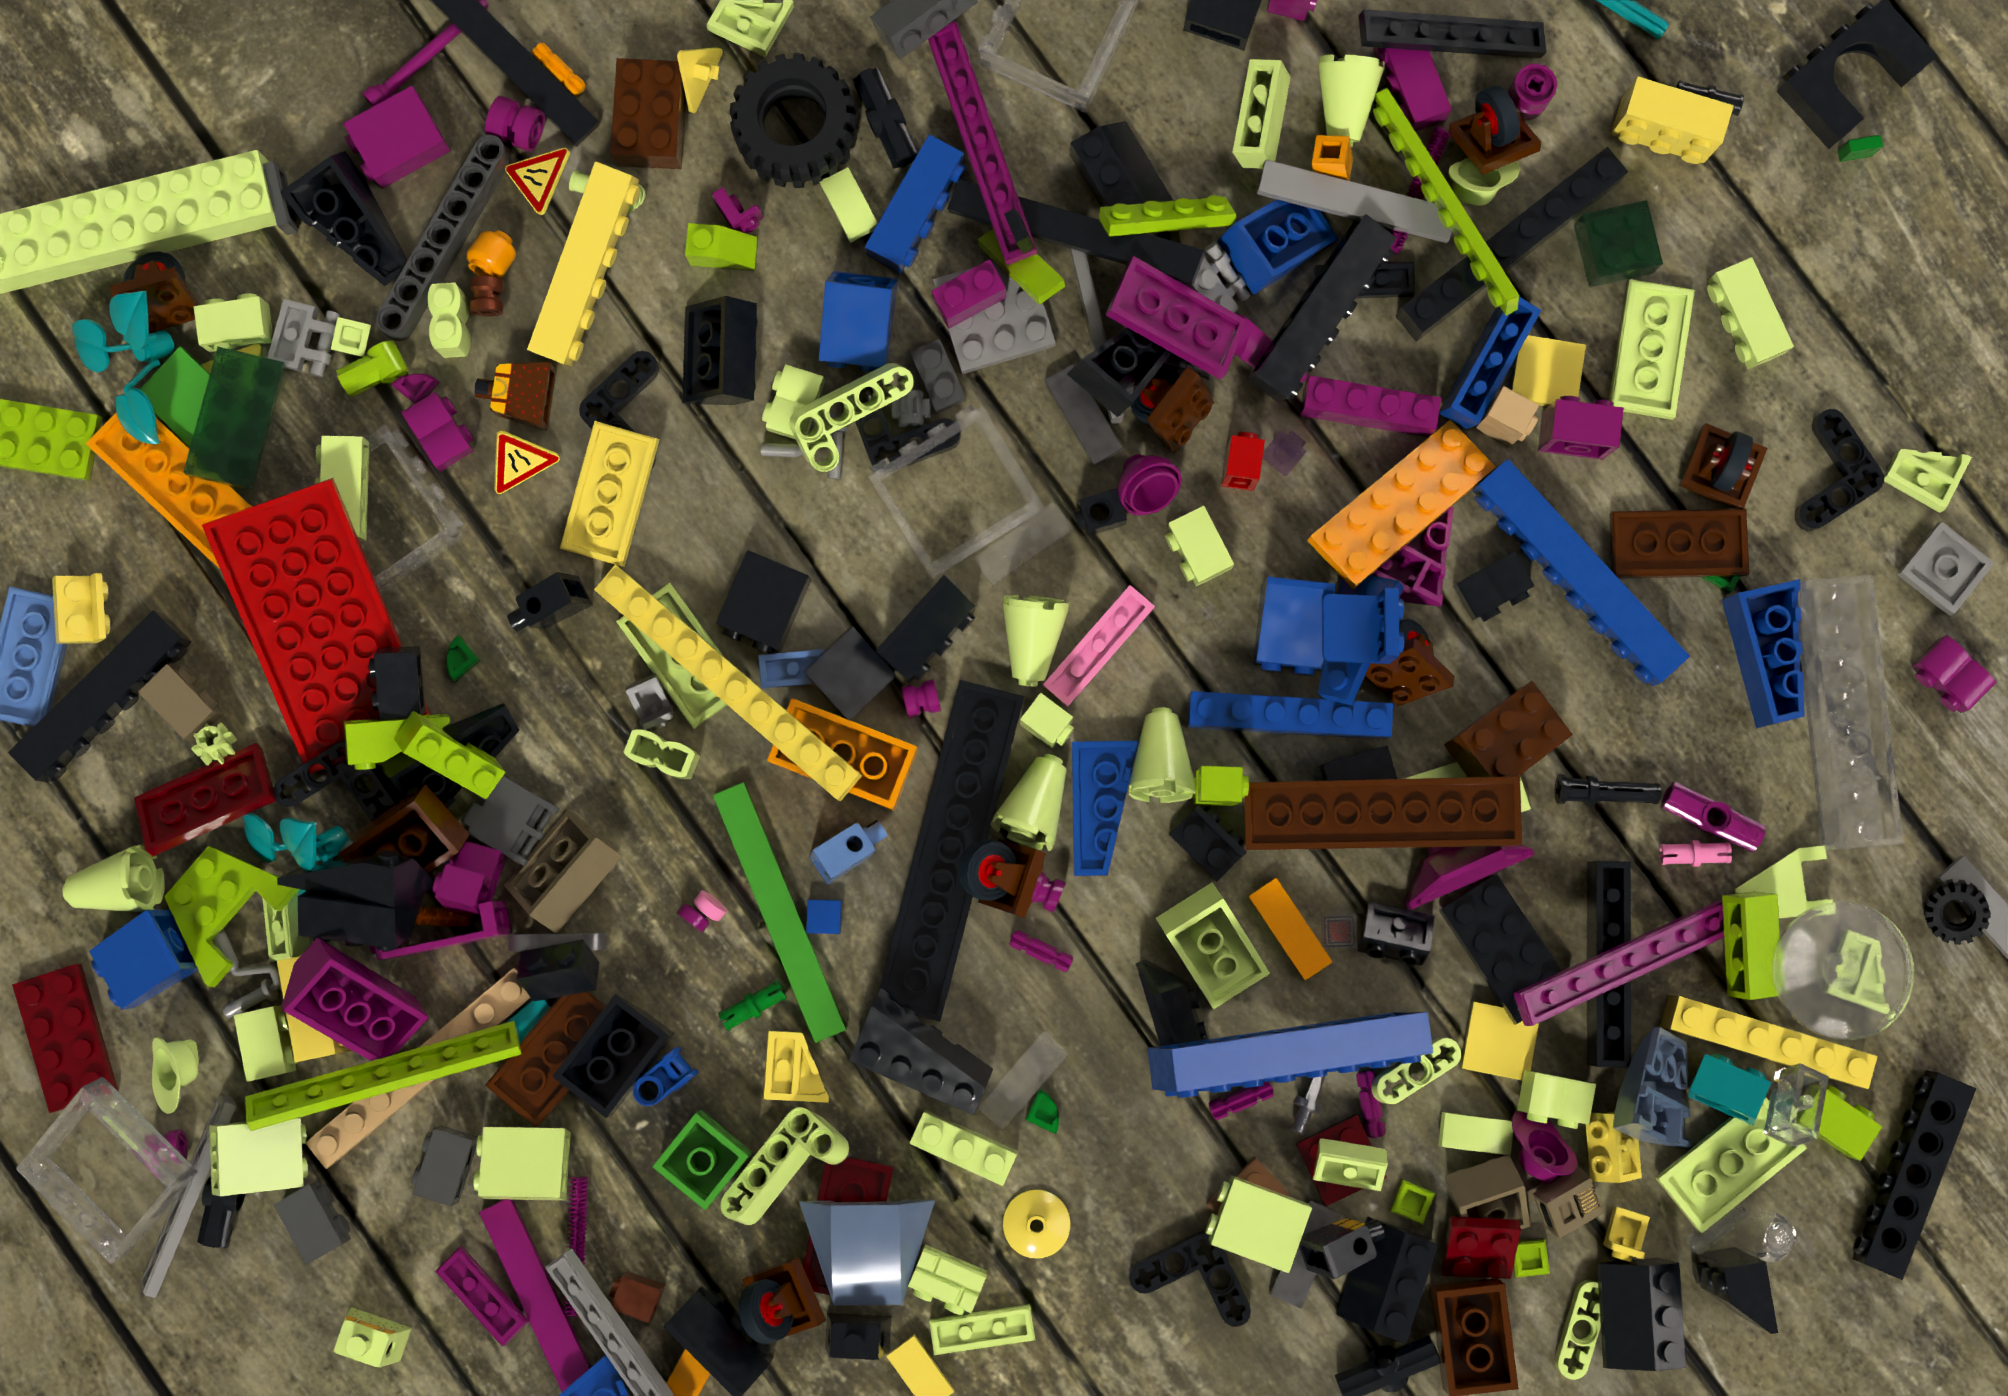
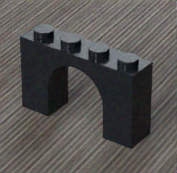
M1881 0L1875 6L1871 2L1868 3L1854 16L1858 21L1851 27L1847 23L1843 24L1830 36L1833 40L1832 43L1826 48L1821 43L1807 55L1806 58L1809 62L1801 68L1796 64L1782 77L1785 83L1779 88L1777 93L1828 149L1834 146L1864 119L1840 92L1835 83L1834 65L1839 56L1848 53H1861L1872 57L1901 88L1937 57L1936 53L1887 0Z

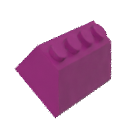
M318 937L294 963L281 1007L284 1012L370 1061L396 1054L428 1019V1015L414 995Z

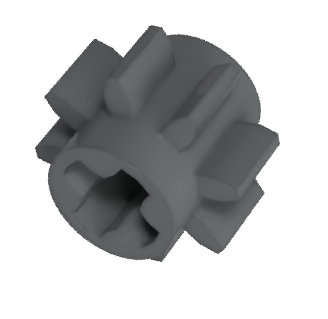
M911 390L908 394L899 398V400L891 402L892 418H899V426L921 427L924 425V418H931L930 399H923L922 391Z

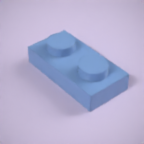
M825 649L758 655L761 688L812 685L813 683L802 671Z

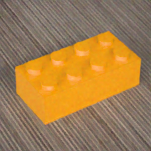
M791 698L787 711L862 775L848 793L895 811L919 748ZM772 746L767 759L768 762L812 779L777 747Z

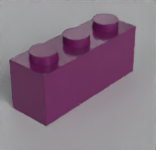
M1374 47L1375 57L1379 59V62H1385L1384 68L1387 76H1385L1386 86L1392 95L1395 94L1400 109L1414 131L1446 121L1452 109L1430 52Z

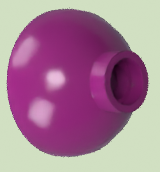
M1142 454L1131 456L1123 465V472L1119 478L1117 489L1123 508L1133 515H1148L1162 510L1177 495L1182 482L1181 473L1176 465L1167 458L1154 455L1144 456Z

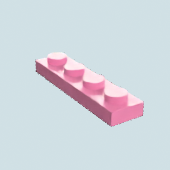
M1129 585L1045 681L1043 687L1068 708L1155 606Z

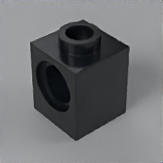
M1117 488L1080 499L1078 502L1079 509L1074 511L1079 529L1085 528L1087 536L1124 526L1127 521L1123 506L1119 500ZM1095 506H1102L1108 511L1109 516L1103 521H1096L1090 516V510Z

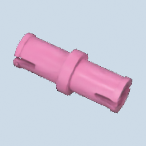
M1691 840L1690 844H1660L1659 851L1662 852V854H1659L1661 865L1691 864L1692 867H1700L1701 863H1731L1732 856L1728 855V853H1732L1730 842L1700 843L1699 840Z

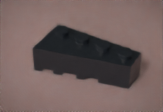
M1126 327L1095 351L1082 358L1067 375L1118 417L1134 403L1172 352Z

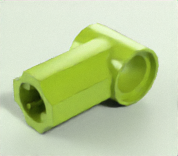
M394 341L381 342L370 348L367 356L336 370L337 377L348 396L352 398L380 383H392L399 377L408 374L409 370Z

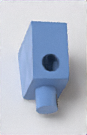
M875 820L863 829L857 822L813 849L809 858L825 883L829 885L870 858L876 851L873 845L886 838L887 833L878 820ZM854 842L858 845L859 850L852 852L846 844Z

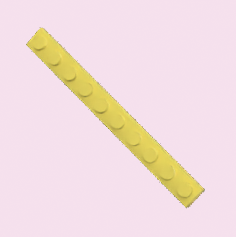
M615 564L594 589L838 801L841 802L862 777L856 769L619 566Z

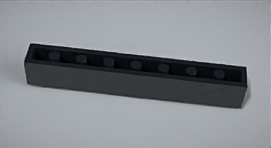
M1609 147L1602 150L1486 241V244L1504 272H1507L1622 181L1627 175L1628 170ZM1468 256L1402 306L1396 315V318L1416 342L1487 287L1483 280L1478 281L1474 276L1470 266L1472 262Z

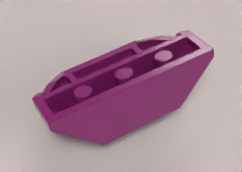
M1524 845L1431 847L1427 849L1429 856L1419 861L1404 905L1406 909H1414L1530 858L1535 853L1532 848Z

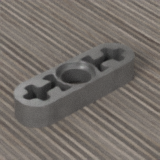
M606 933L508 935V952L525 951L581 939L585 941L590 950H606Z

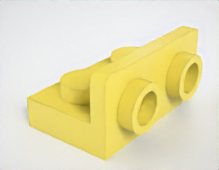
M94 573L91 576H54L52 578L56 644L98 643L106 639V634L110 632V618L104 611V602L108 599V585L106 582H103L102 573Z
M1615 1111L1607 1113L1591 1112L1590 1123L1586 1124L1589 1173L1592 1182L1622 1183L1642 1178L1639 1140L1613 1128Z

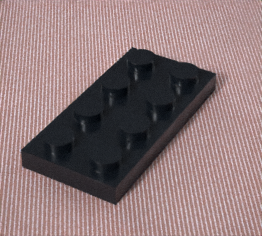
M1495 874L1440 909L1439 912L1514 1025L1522 1021L1514 992L1562 970L1499 876Z

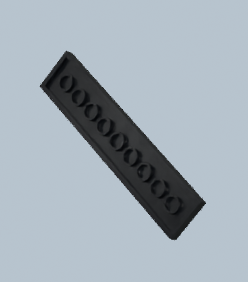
M964 680L959 681L880 988L890 994L889 998L901 1007L905 1005L915 1012V1016L939 1022L942 1019L973 896L968 894L960 883L958 874L960 860L965 850L974 842L988 839L991 822L995 814L1024 701V696Z

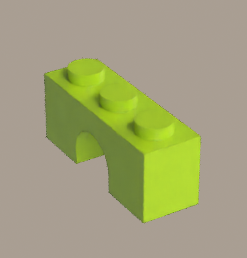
M415 711L410 714L394 737L403 753L484 799L489 797L506 773L494 757L470 743H467L466 746L462 745L450 737L441 726Z
M1201 766L1199 770L1194 772L1196 793L1193 794V805L1235 806L1242 802V798L1248 796L1249 776L1243 775V767Z

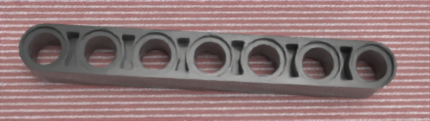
M484 135L477 140L376 316V323L392 340L403 341L413 333L428 307V291L431 284L442 283L503 177L506 166L510 164V154L497 136ZM499 149V154L495 158L486 159V155L490 150ZM483 177V181L478 187H470V182L473 178ZM467 205V209L462 215H454V210L457 206ZM446 232L451 234L450 239L446 243L438 244L437 241L441 234ZM434 261V266L430 271L421 272L422 265L425 262ZM418 289L417 296L413 300H405V295L409 290ZM395 317H401V324L395 329H389L390 321Z

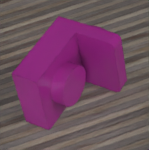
M723 187L712 193L717 208L731 229L747 234L760 225L759 221L763 219L758 205H754L743 212L744 209L735 194L728 196Z

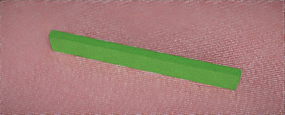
M742 782L714 794L713 797L814 1042L817 1043L847 1030L746 784Z

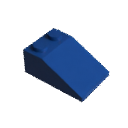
M1275 200L1236 222L1217 242L1230 257L1231 263L1238 273L1242 275L1247 286L1255 295L1335 243L1339 238L1320 210Z

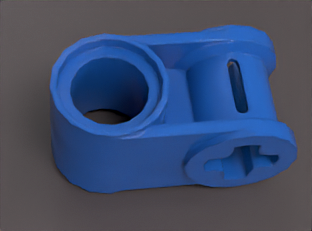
M679 1046L660 1059L652 1069L640 1077L634 1084L633 1096L640 1105L653 1106L661 1102L699 1073L697 1069H692L682 1057ZM646 1081H653L658 1086V1095L653 1100L646 1099L642 1094L641 1088Z

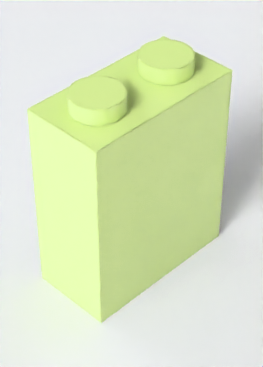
M301 1118L250 1131L246 1122L209 1125L213 1195L228 1196L304 1187L303 1178H307L308 1164L306 1158H302V1144L306 1143L307 1135L305 1125L301 1124Z
M483 1127V1135H479L477 1139L476 1150L477 1155L481 1156L480 1170H476L474 1174V1190L478 1191V1196L484 1199L566 1201L571 1132L565 1128Z
M1231 1175L1229 1182L1223 1181L1217 1196V1201L1221 1202L1217 1215L1211 1214L1205 1233L1210 1235L1208 1239L1210 1244L1289 1273L1312 1207L1303 1201Z

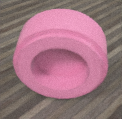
M701 890L694 899L695 906L714 921H720L727 913L725 906L706 891Z

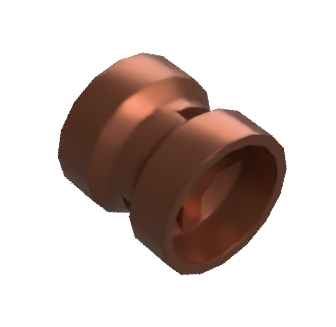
M491 276L471 278L470 290L474 293V296L470 301V313L478 316L502 315L503 303L500 301L499 295L504 291V281Z

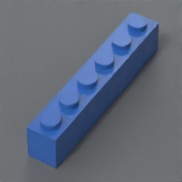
M1191 691L1188 695L1187 728L1382 740L1392 737L1393 703L1353 701L1352 705L1327 699Z

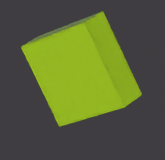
M1401 1179L1390 1211L1423 1225L1435 1192Z
M1544 1238L1520 1240L1518 1242L1513 1267V1274L1516 1278L1550 1274L1546 1240Z

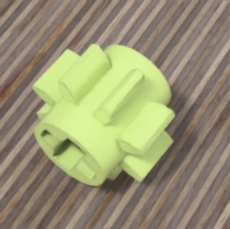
M206 723L204 728L193 735L196 738L197 745H194L192 750L197 756H201V760L206 765L216 760L222 765L224 764L223 757L235 755L236 753L232 748V743L237 741V738L232 732H228L223 723H219L217 727L209 726Z

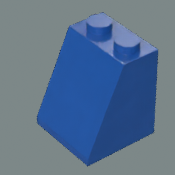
M833 271L825 281L819 361H827V366L834 368H845L847 364L860 365V370L872 372L887 364L898 278Z
M1267 577L1261 585L1253 664L1261 665V670L1267 672H1281V667L1293 668L1294 674L1314 676V671L1323 669L1322 599L1327 594L1335 593V584Z
M146 910L89 951L93 958L91 964L98 976L104 978L109 987L107 993L110 1000L115 1006L120 1007L121 1010L133 1009L198 971L171 910Z

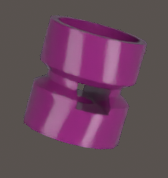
M1538 63L1529 64L1518 72L1507 93L1513 100L1515 107L1519 108L1520 116L1523 120L1535 119L1543 113L1556 93L1557 79L1552 70Z
M498 96L489 109L485 123V134L497 136L502 142H507L510 139L513 146L532 152L541 139L545 125V113L528 105L520 108L517 101Z

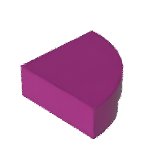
M411 374L399 377L391 385L416 404L429 396L440 382L428 374Z

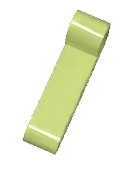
M896 363L885 364L796 410L790 417L789 425L806 461L820 472H828L834 469L839 462V452L830 434L908 394L914 383L910 371ZM894 373L901 376L897 379L899 385L896 387L890 384L894 380L892 376ZM877 381L882 383L884 386L880 387L877 384ZM865 387H871L873 390L871 400L861 403L859 399L861 390ZM836 402H842L844 406L843 413L837 418H831L829 413L831 406ZM807 417H813V429L808 433H801V421ZM821 447H827L829 451L827 459L823 462H815L814 455L816 450Z
M804 1107L792 1109L724 1194L720 1205L722 1213L725 1217L744 1225L755 1224L810 1155L828 1164L837 1165L843 1162L848 1155V1141L818 1114ZM809 1120V1125L803 1132V1126ZM831 1140V1146L829 1150L825 1152V1146ZM787 1147V1154L782 1158V1152ZM766 1174V1180L761 1185V1179Z

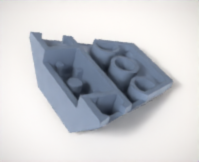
M1653 1027L1644 1037L1630 1062L1619 1091L1614 1114V1129L1643 1142L1683 1149L1692 1148V1139L1685 1138L1684 1118H1690V1108L1683 1105V1089H1686L1689 1085L1687 1042L1661 1027Z
M936 1199L892 1202L799 1201L834 1306L903 1304Z

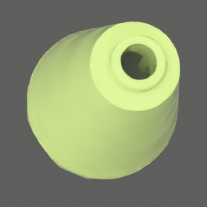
M1334 55L1319 57L1318 67L1327 136H1349L1351 148H1353V142H1360L1384 71V61L1379 62L1377 58L1358 55H1344V58H1339V61H1334Z
M1004 595L1002 603L1012 677L1019 679V685L1036 687L1038 686V681H1045L1069 611L1070 602L1039 596L1024 597L1023 600H1020L1019 595Z
M1154 708L1152 713L1145 716L1128 787L1129 796L1133 799L1150 802V796L1160 797V803H1170L1191 799L1193 794L1196 793V785L1179 716L1172 713L1170 708Z
M1045 754L1044 757H1036L993 816L991 827L998 833L1000 828L1008 831L1007 838L1013 842L1036 850H1042L1043 846L1046 845L1048 851H1051L1056 841L1067 769L1062 765L1063 761L1051 754Z
M135 845L68 876L63 885L62 893L64 899L74 908L144 912L146 910H154V905L160 904L163 900L165 890L164 873L162 868L156 869L152 860L157 859L156 855L152 857L146 852L145 846Z

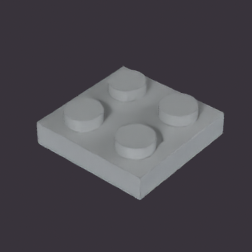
M1941 521L1933 527L1897 575L1950 616L1957 612L1995 563Z

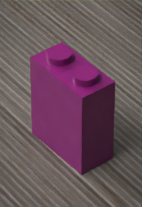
M413 86L404 89L343 123L349 133L344 136L347 144L354 154L359 152L364 160L360 164L362 171L370 182L375 180L382 189L451 151L422 98Z

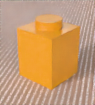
M1316 135L1312 158L1313 172L1350 181L1353 163L1350 137Z

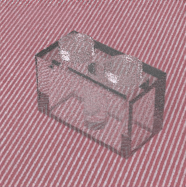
M1801 1063L1775 1071L1764 1134L1791 1147L1818 1140L1829 1076Z

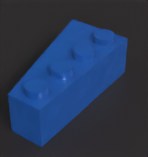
M1800 579L1740 592L1722 599L1756 728L1805 716L1803 673L1800 672V655L1803 654L1802 641H1799L1801 607H1798V592L1800 591Z

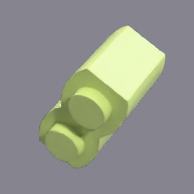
M455 282L431 284L428 291V307L433 315L429 326L431 344L444 358L466 357L471 346L470 333L465 325L469 317L468 299Z
M785 365L783 372L777 371L772 390L777 391L773 403L767 402L762 421L767 422V431L795 439L789 425L790 417L799 408L820 398L825 382L824 376L789 365ZM807 417L801 421V433L809 432L813 417Z
M640 729L632 730L624 750V754L634 762L648 767H658L662 772L679 779H692L700 759L699 754L693 749L678 742H667L652 732Z
M1524 1070L1517 1110L1527 1113V1120L1547 1123L1548 1117L1558 1119L1557 1125L1578 1129V1123H1590L1596 1084Z

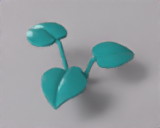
M146 291L121 293L111 299L109 311L114 328L117 332L124 335V341L128 343L114 346L106 345L104 329L97 322L90 319H81L73 323L74 343L81 361L93 372H103L108 368L109 356L107 352L132 349L134 356L139 361L148 363L124 386L125 394L116 396L115 407L121 425L132 437L144 443L158 444L161 442L157 435L153 406L146 394L139 389L132 388L149 371L160 366L158 359L173 354L174 342L170 334L165 330L149 334Z
M247 813L242 816L246 838L252 851L260 860L266 863H271L276 859L275 851L288 849L292 852V856L297 864L304 871H311L314 869L316 861L322 860V864L334 862L333 857L338 855L349 839L340 826H334L316 835V822L286 817L280 821V833L283 844L274 842L272 829L261 817L253 813ZM300 889L298 891V896L304 893L306 890Z

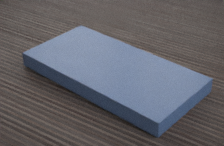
M9 586L0 621V720L34 727L52 709L67 644H56L53 595Z

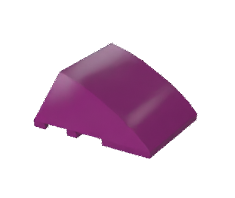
M1450 507L1371 574L1400 581L1404 588L1399 599H1403V602L1438 607L1442 605L1443 579L1446 575L1445 562L1447 548L1450 543L1453 507Z

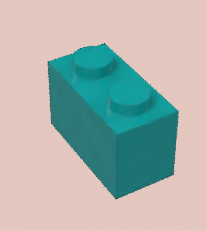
M1714 1053L1713 1056L1705 1054L1689 1090L1688 1097L1754 1126L1772 1082L1766 1080V1075L1753 1068L1742 1070L1733 1066V1061L1723 1055Z

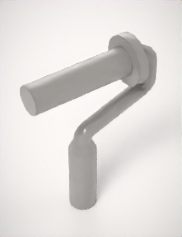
M830 414V417H831V418H837V417H838V416L835 415V414ZM843 427L830 434L839 452V462L834 469L828 471V479H840L843 433H848V427ZM761 444V456L796 458L803 455L797 444Z
M222 930L215 937L214 942L235 964L230 969L233 975L245 976L269 973L273 980L272 982L267 978L261 981L260 988L223 1006L222 1011L227 1018H231L266 999L271 1002L277 1000L279 997L278 990L281 987L277 968L272 965L239 969V961L225 930Z

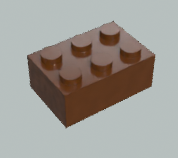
M617 58L610 152L616 166L682 169L686 96L678 61Z
M1530 681L1515 690L1446 742L1444 746L1467 777L1520 776L1573 734L1535 683Z
M425 784L352 834L338 854L346 860L374 855L386 850L397 851L399 856L414 858L426 873H429L457 854L468 838L469 833Z
M1498 1278L1430 1285L1437 1348L1442 1361L1440 1364L1442 1388L1448 1396L1519 1389L1505 1283Z

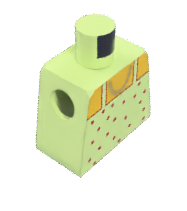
M351 1307L344 1319L333 1352L374 1367L387 1366L401 1361L412 1328Z

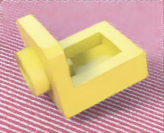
M1613 1207L1603 1242L1604 1246L1613 1250L1611 1256L1628 1262H1632L1633 1257L1644 1259L1645 1252L1641 1251L1648 1227L1649 1216L1621 1207Z

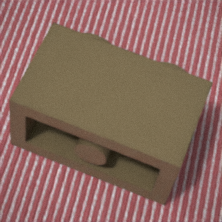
M166 664L138 693L184 740L195 742L194 733H198L205 727L206 723L212 726L223 715V712L217 707L219 701L208 690L204 689L201 691L194 684L197 679L186 667L181 666L179 668Z

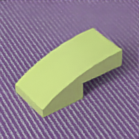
M848 167L819 182L850 243L875 230L878 223Z
M1442 1112L1438 1146L1511 1155L1513 1139L1511 1120Z

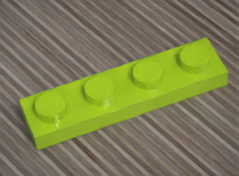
M1212 195L1202 199L1179 198L1176 201H1147L1143 204L1132 205L1119 203L1113 206L1100 207L1099 220L1108 236L1232 226L1235 224L1236 212L1226 197Z

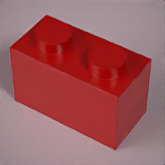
M1238 432L1237 436L1231 435L1225 452L1221 487L1254 491L1260 480L1265 440L1257 439L1258 435L1251 432Z

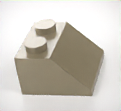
M1510 1155L1493 1158L1485 1163L1467 1169H1459L1445 1176L1448 1197L1455 1217L1519 1220L1521 1229L1530 1227L1525 1185Z

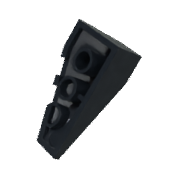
M346 151L330 156L281 191L304 223L320 231L327 237L326 240L333 246L340 247L349 254L357 265L381 284L386 286L398 278L408 259L365 178Z
M504 703L442 728L450 737L462 745L466 746L467 743H470L494 758L520 731ZM403 752L384 762L377 763L400 800H403L426 784L448 809L455 802L454 796L463 787Z

